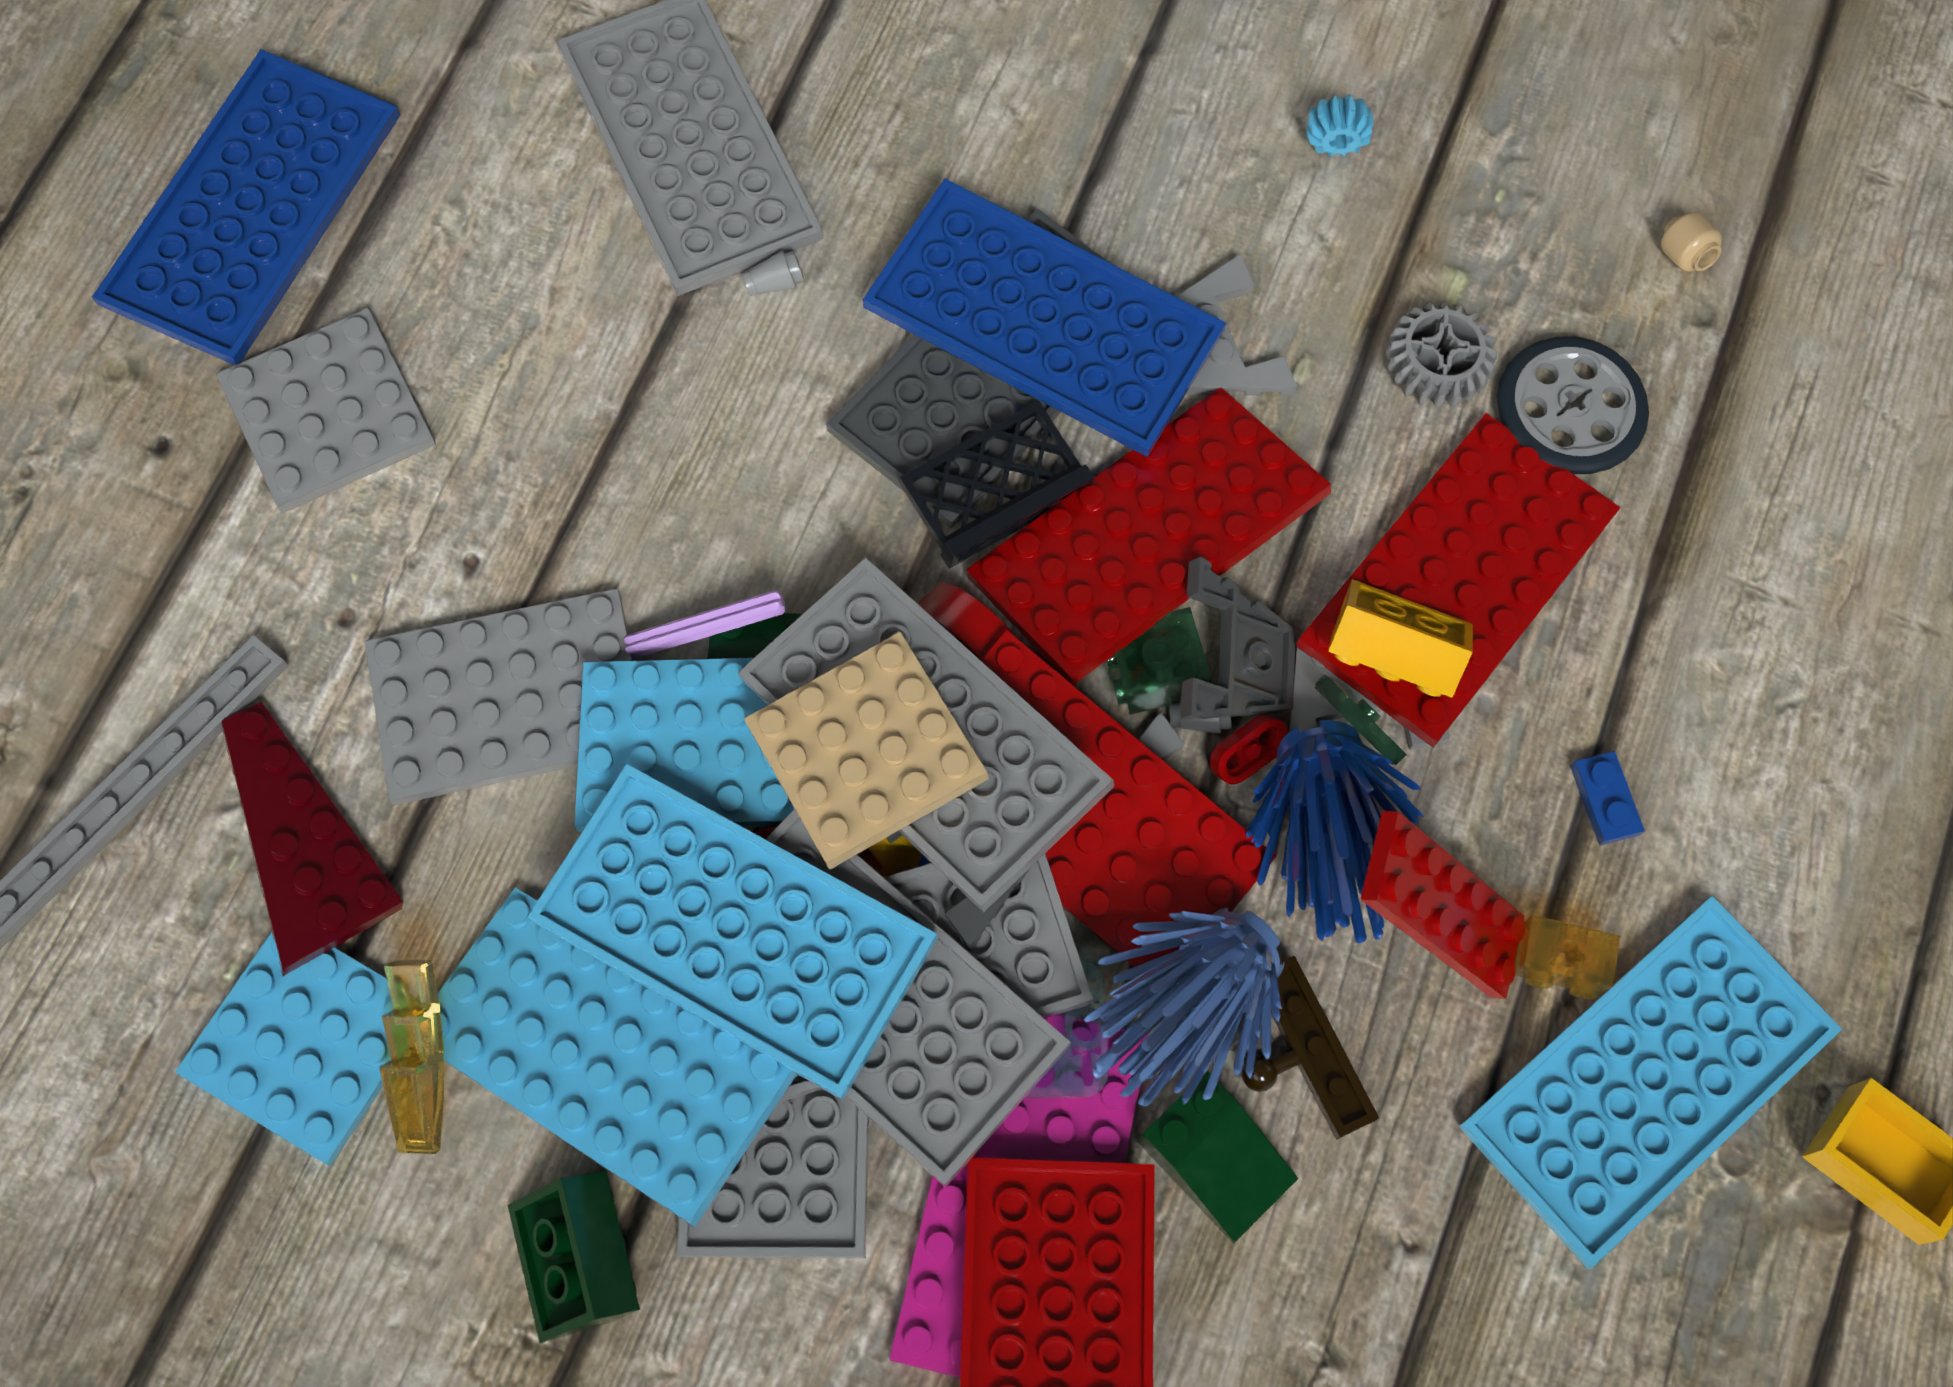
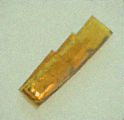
M395 960L384 966L394 1009L382 1016L391 1060L381 1065L379 1069L398 1153L436 1154L440 1151L444 1109V1049L440 1004L432 960Z

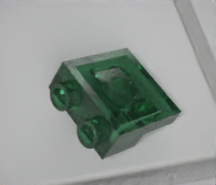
M1190 607L1169 612L1158 620L1154 626L1123 649H1119L1114 653L1115 655L1106 661L1108 670L1117 668L1119 679L1112 680L1118 705L1127 704L1129 715L1171 705L1170 696L1182 693V682L1194 677L1212 684L1211 674Z

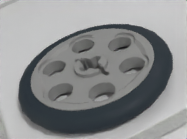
M1554 337L1538 341L1521 350L1507 364L1499 380L1497 405L1502 424L1510 430L1523 447H1530L1536 450L1541 460L1553 466L1565 468L1573 474H1593L1609 470L1622 463L1639 447L1647 431L1649 407L1647 393L1639 375L1628 361L1613 349L1596 341L1580 337ZM1576 364L1590 366L1594 372V377L1592 379L1580 378L1575 373L1574 366ZM1547 369L1554 374L1556 381L1552 384L1541 383L1536 378L1535 371ZM1606 392L1617 394L1622 401V406L1618 408L1607 406L1602 400V394ZM1585 395L1584 399L1580 403L1579 408H1568L1562 415H1560L1563 409L1565 408L1567 402L1572 403L1574 401H1578L1581 399L1582 396ZM1527 402L1538 403L1544 410V416L1540 418L1529 416L1524 410V404ZM1591 427H1605L1611 434V440L1607 442L1596 440L1591 434ZM1558 430L1566 432L1571 437L1572 445L1561 447L1555 444L1551 433Z

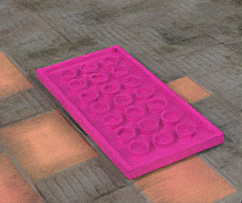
M1059 1014L1045 1018L1048 1023L1071 1042V1046L973 1157L1124 1163L1140 1086L1130 1096L1122 1097L1120 1093L1129 1084L1128 1080L1132 1075L1130 1073L1122 1075L1118 1067L1148 1035L1141 1039L1101 1078L1097 1079L1093 1075L1096 1061L1115 1045L1113 1043L1126 1030L1120 1029L1111 1037L1102 1038L1103 1033H1100L1102 1031V1024L1085 1022V1020ZM967 1164L946 1187L932 1176L889 1359L892 1362L960 1378Z

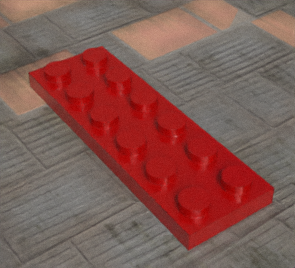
M1382 811L1360 900L1490 998L1507 999L1509 985L1514 981L1516 974L1515 958L1518 945L1525 934V916L1400 812Z

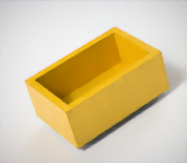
M1869 1078L1849 1086L1802 1157L1916 1244L1921 1245L1944 1240L1953 1225V1138L1874 1079Z

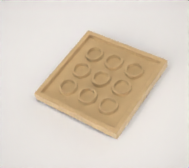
M901 632L894 634L744 718L829 870L989 779L986 769Z

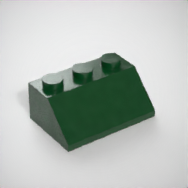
M606 1171L560 1178L507 1205L539 1344L615 1321L640 1310L637 1289L632 1278L625 1250V1240L621 1234L614 1205V1196L610 1189Z

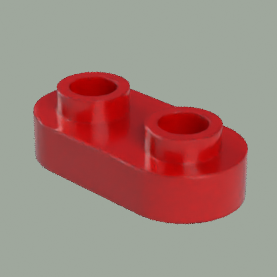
M1269 714L1256 716L1214 748L1210 757L1212 773L1228 784L1242 783L1277 757L1278 746L1289 733L1287 726Z

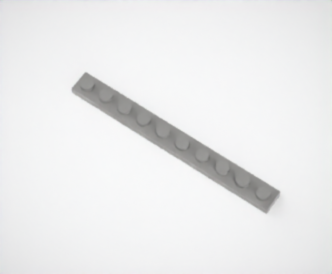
M253 634L0 880V949L222 732V720L245 710L288 667L282 658Z

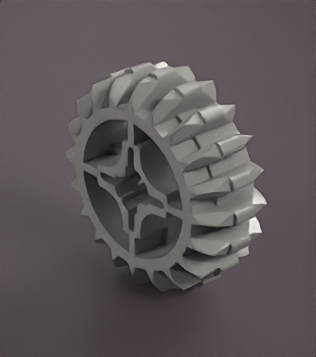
M1445 300L1436 309L1429 301L1422 310L1414 307L1410 310L1408 316H1402L1398 320L1395 330L1391 331L1388 339L1389 345L1386 349V358L1390 359L1388 372L1397 373L1394 379L1395 385H1407L1405 390L1406 397L1414 392L1420 395V405L1426 402L1428 398L1434 400L1436 408L1442 406L1445 399L1452 407L1457 405L1461 399L1468 402L1474 397L1476 392L1479 393L1485 388L1487 380L1494 373L1495 365L1493 364L1497 359V351L1492 348L1495 344V337L1486 335L1488 323L1478 325L1475 323L1477 319L1476 312L1469 316L1462 314V304L1456 307L1455 310H1450ZM1435 334L1433 337H1422L1421 341L1415 340L1423 335ZM1461 368H1468L1467 371L1461 374L1447 375L1450 371H1460Z

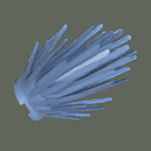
M1227 907L1216 911L1213 915L1186 911L1169 914L1175 921L1184 922H1148L1133 925V928L1138 931L1165 932L1139 935V938H1135L1131 942L1142 945V947L1103 957L1098 961V964L1108 965L1180 947L1179 950L1116 974L1113 978L1114 983L1124 980L1131 981L1110 993L1109 995L1114 996V998L1086 1016L1085 1022L1094 1021L1100 1017L1105 1022L1100 1033H1103L1102 1038H1108L1149 1007L1113 1043L1115 1045L1096 1061V1067L1093 1069L1094 1077L1097 1079L1101 1078L1157 1026L1119 1065L1118 1070L1122 1075H1127L1128 1073L1132 1075L1128 1080L1129 1084L1120 1095L1122 1097L1130 1096L1148 1077L1150 1080L1162 1068L1138 1100L1140 1105L1148 1106L1170 1078H1173L1186 1062L1183 1067V1074L1175 1085L1174 1093L1181 1092L1198 1066L1199 1068L1182 1096L1184 1105L1191 1098L1203 1075L1215 1058L1213 1070L1203 1094V1099L1208 1100L1213 1095L1241 1017L1246 1012L1233 1068L1235 1076L1239 1075L1242 1070L1246 1050H1248L1245 1072L1250 1079L1253 1074L1261 1024L1262 1052L1265 1058L1268 1059L1271 1054V1010L1272 1016L1277 1022L1280 1019L1279 1008L1282 1010L1277 980L1284 968V962L1280 963L1277 947L1281 942L1272 928L1263 919L1248 910L1243 915L1227 912Z

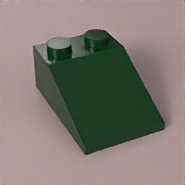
M1206 1071L1189 1101L1183 1105V1097L1181 1096L1139 1137L1137 1142L1234 1244L1299 1178L1242 1106L1219 1082L1216 1084L1212 1097L1208 1100L1203 1099V1094L1211 1075Z

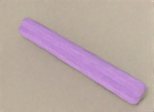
M779 590L769 591L628 634L623 639L624 643L628 644L624 648L626 653L632 656V659H636L782 615L786 612L785 600Z

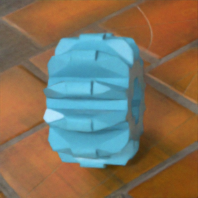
M1351 94L1344 98H1338L1334 95L1331 100L1320 99L1318 106L1310 108L1308 125H1306L1309 143L1314 146L1316 153L1327 152L1329 158L1335 154H1342L1345 157L1348 152L1359 153L1361 146L1370 144L1372 127H1374L1373 114H1371L1370 108L1366 106L1364 99L1354 100Z

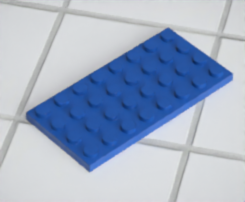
M260 49L92 298L97 305L232 365L241 363L399 119L400 113L397 106Z
M945 178L863 298V308L1146 457L1149 456L1226 326V322Z

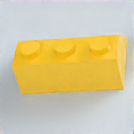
M1352 579L1331 636L1328 652L1334 653L1335 657L1345 664L1358 666L1360 663L1374 668L1376 673L1391 681L1403 679L1414 683L1425 694L1435 697L1443 694L1452 698L1473 652V624Z

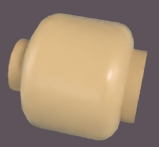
M1691 212L1672 218L1664 228L1661 249L1682 271L1706 270L1717 261L1722 249V234L1700 213Z

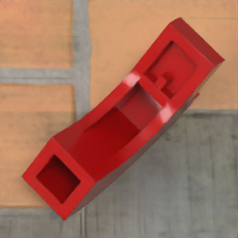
M940 582L917 603L979 660L986 655L1006 630L1018 639L991 610L976 598L954 585Z

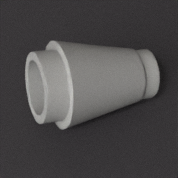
M782 250L749 269V271L742 273L750 296L796 289V284L805 281L794 250L788 253H784Z

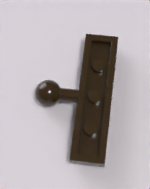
M1295 956L1281 961L1284 962V968L1277 980L1282 1010L1279 1008V1022L1275 1020L1289 1049L1270 1059H1266L1262 1055H1256L1253 1074L1250 1079L1245 1072L1246 1060L1242 1067L1241 1076L1244 1084L1249 1089L1256 1092H1264L1274 1086L1279 1074L1298 1066L1335 1139L1338 1140L1380 1118Z

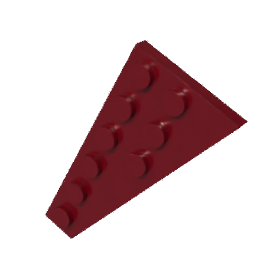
M259 702L222 720L223 736L239 793V801L248 830L262 895L265 899L270 919V927L279 956L282 976H285L402 910L403 901L263 703Z

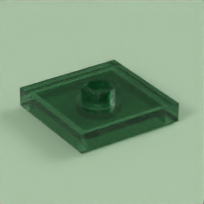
M1326 674L1315 683V689L1383 756L1393 762L1391 763L1392 765H1397L1407 755L1375 723L1381 716L1363 698L1356 704Z

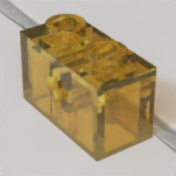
M1531 915L1524 922L1525 934L1522 941L1519 942L1517 949L1515 976L1526 978L1525 983L1533 987L1552 988L1553 985L1568 988L1571 995L1584 999H1595L1613 987L1620 935L1536 915ZM1563 952L1565 953V958L1558 955ZM1566 961L1569 963H1573V965L1567 967Z

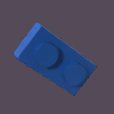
M1613 751L1574 761L1570 767L1599 846L1640 836L1645 830L1616 752Z

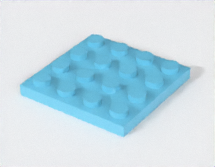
M271 932L175 1073L321 1162L331 1166L412 1044L413 1040L408 1036L431 1004L336 948H332L282 976L279 956Z

